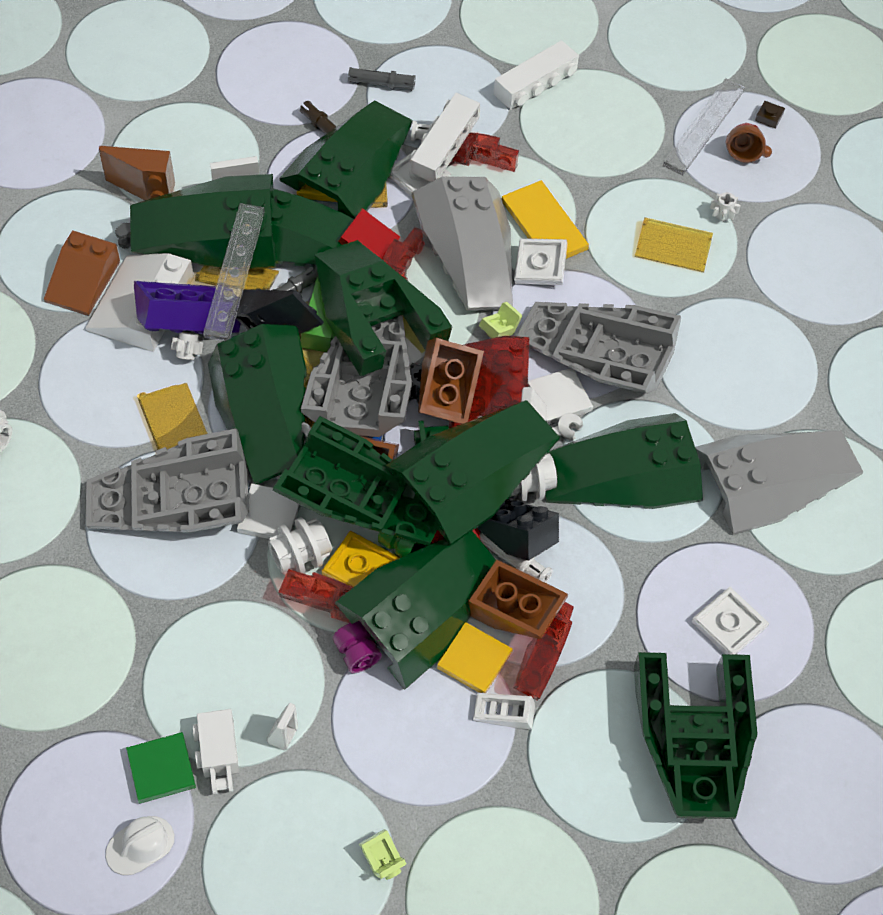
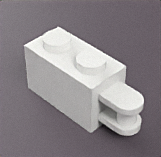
M225 709L198 713V724H193L194 741H200V751H195L197 769H203L205 778L211 777L213 794H218L219 790L226 789L232 792L234 791L232 774L239 773L232 710ZM227 775L226 778L216 779V776Z

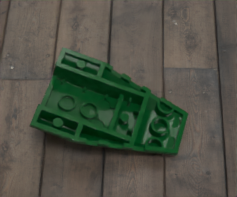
M374 100L306 147L279 178V181L297 191H300L307 184L338 201V211L355 219L362 209L368 211L383 193L385 183L390 177L394 162L399 156L400 148L405 142L413 120Z
M273 174L226 176L130 205L131 252L142 255L169 253L191 260L192 263H197L201 266L219 267V269L223 270L276 268L271 198H274Z
M273 188L274 198H271L272 235L275 243L276 264L283 265V261L295 262L294 266L305 267V264H315L314 254L342 245L338 241L353 222V218L309 198Z
M261 324L217 343L208 362L215 406L227 430H238L247 470L255 484H260L282 475L285 469L289 470L303 448L304 434L302 433V423L305 420V415L301 412V407L306 392L304 378L307 375L298 328L289 325Z
M525 400L429 436L388 463L386 469L401 487L408 484L434 515V526L446 541L453 545L496 514L506 499L508 500L514 493L515 488L522 480L527 478L533 467L537 463L539 464L557 443L560 436L534 407Z
M676 413L627 420L550 450L547 453L552 456L555 464L557 486L545 491L546 503L581 505V502L593 503L594 506L617 504L624 508H631V505L643 506V509H657L703 501L699 457L687 420Z
M321 416L318 417L309 431L305 445L289 470H284L272 490L319 515L399 539L429 546L437 532V528L434 526V515L408 484L401 487L386 469V465L392 459L385 453L379 454L373 449V444L367 439Z
M473 531L453 545H450L444 538L375 569L338 599L335 604L351 624L358 620L362 623L393 662L387 669L405 690L443 657L465 622L471 617L469 600L496 559Z

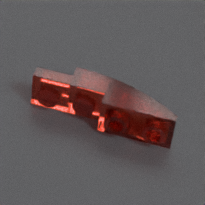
M470 132L451 161L469 166L471 160L515 172L518 166L519 150L500 145V137Z
M414 227L403 243L394 239L382 259L407 281L406 274L412 259L416 254H420L424 247L422 230Z
M288 569L278 592L279 597L329 612L331 618L350 623L335 602L351 590L352 586L315 572L310 576Z
M564 602L542 638H533L527 645L513 687L514 689L527 696H532L536 701L540 699L568 637L572 625L570 618L574 606Z

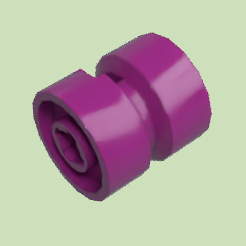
M360 621L344 625L333 635V641L338 651L346 654L343 660L351 673H359L371 668L382 657L375 641L370 640V633Z

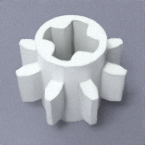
M729 192L718 193L716 199L711 202L710 208L714 210L712 216H716L721 221L734 220L735 214L739 213L741 206L736 204L738 197Z
M181 332L179 337L172 338L171 350L177 351L176 357L194 360L195 354H202L203 342L198 341L197 334Z

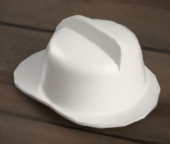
M157 816L135 819L129 826L118 832L110 840L106 848L108 866L114 872L121 875H134L141 872L170 852L174 844L172 826L166 820Z

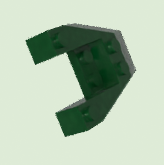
M358 240L314 254L318 281L321 287L322 303H324L325 319L360 377L383 368L386 349L371 326L403 315L425 350L429 340L439 338L449 341L452 325L441 308Z
M638 652L634 664V676L642 734L676 818L736 819L747 771L758 735L750 655L722 654L716 667L719 706L670 705L667 654Z

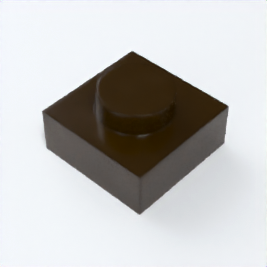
M764 101L755 121L776 129L785 108Z

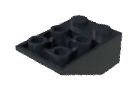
M244 289L231 311V314L247 330L261 324L296 326L299 334L324 323L317 315V311L309 306L302 299V295L295 290Z
M506 499L496 514L478 526L477 529L507 555L529 561L559 542V513L550 511L547 507L528 505L525 501Z

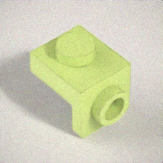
M504 302L498 313L482 318L479 327L490 338L497 341L514 334L522 314L508 302Z
M385 829L359 843L374 875L380 879L385 877L388 880L401 873L400 868L407 864L405 859L400 857L388 831Z

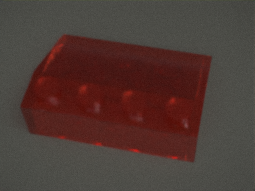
M500 336L464 344V346L484 351L468 422L521 402L523 387H528L529 337ZM449 421V429L461 425Z

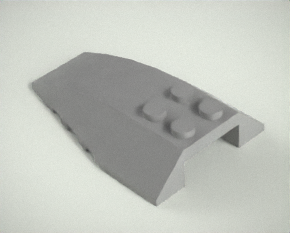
M440 177L413 191L412 198L422 233L432 243L431 249L435 256L440 257L444 264L442 268L446 275H450L452 278V285L466 310H499L504 302H508L513 307L511 228L499 191L486 177Z
M535 302L516 336V341L598 382L646 394L657 390L674 354L681 316L636 305L614 308V304H603V307H589V304L579 303L578 306H567V303Z
M402 315L371 326L386 349V355L382 369L361 377L335 336L331 341V347L328 352L323 353L320 358V364L318 367H314L310 374L301 412L314 422L321 416L361 436L380 437L404 422L412 380Z
M237 429L178 441L177 446L170 449L166 447L155 451V455L144 460L140 457L131 461V465L120 469L117 467L86 480V527L88 529L195 532L242 523L249 512L247 465Z
M842 430L737 435L695 447L701 464V470L710 469L726 502L722 514L732 535L781 522L791 513L800 511L810 502L821 499L829 491L838 489L863 474V470Z

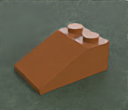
M99 146L106 181L143 200L152 199L174 191L175 178L170 151Z
M72 230L61 248L44 297V302L89 316L120 263L117 244Z
M439 338L429 340L422 363L418 413L459 424L468 422L484 351Z
M496 560L469 600L470 613L472 618L494 629L541 639L568 598V593Z

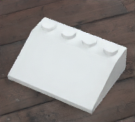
M169 253L127 255L87 324L86 331L154 352L166 329H160L156 332L149 331L139 322L136 314L134 281L191 284L194 279L191 260Z

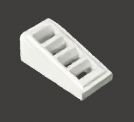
M477 693L473 720L532 730L535 702L532 696ZM486 702H491L489 714H484ZM497 704H502L500 715H496ZM509 706H513L512 716H507ZM520 708H524L523 717L519 716Z
M289 703L285 707L267 737L268 744L284 751L287 750L298 729L297 713L294 704Z

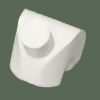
M566 413L559 419L558 426L552 427V429L559 436L574 441L576 439L574 436L575 432L571 429L581 430L583 421L574 413Z

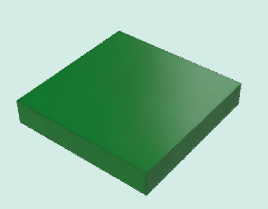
M183 732L126 747L139 804L196 788Z

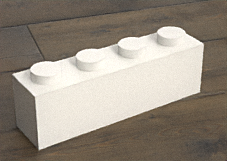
M561 40L497 77L494 83V96L510 110L521 106L532 97L540 95L547 88L555 86L559 81L568 76H572L577 71L579 55Z
M455 93L451 100L448 99L446 101L442 114L434 119L432 129L429 133L424 134L418 150H414L410 156L409 162L411 163L412 174L430 182L441 177L480 118L479 102L459 93Z

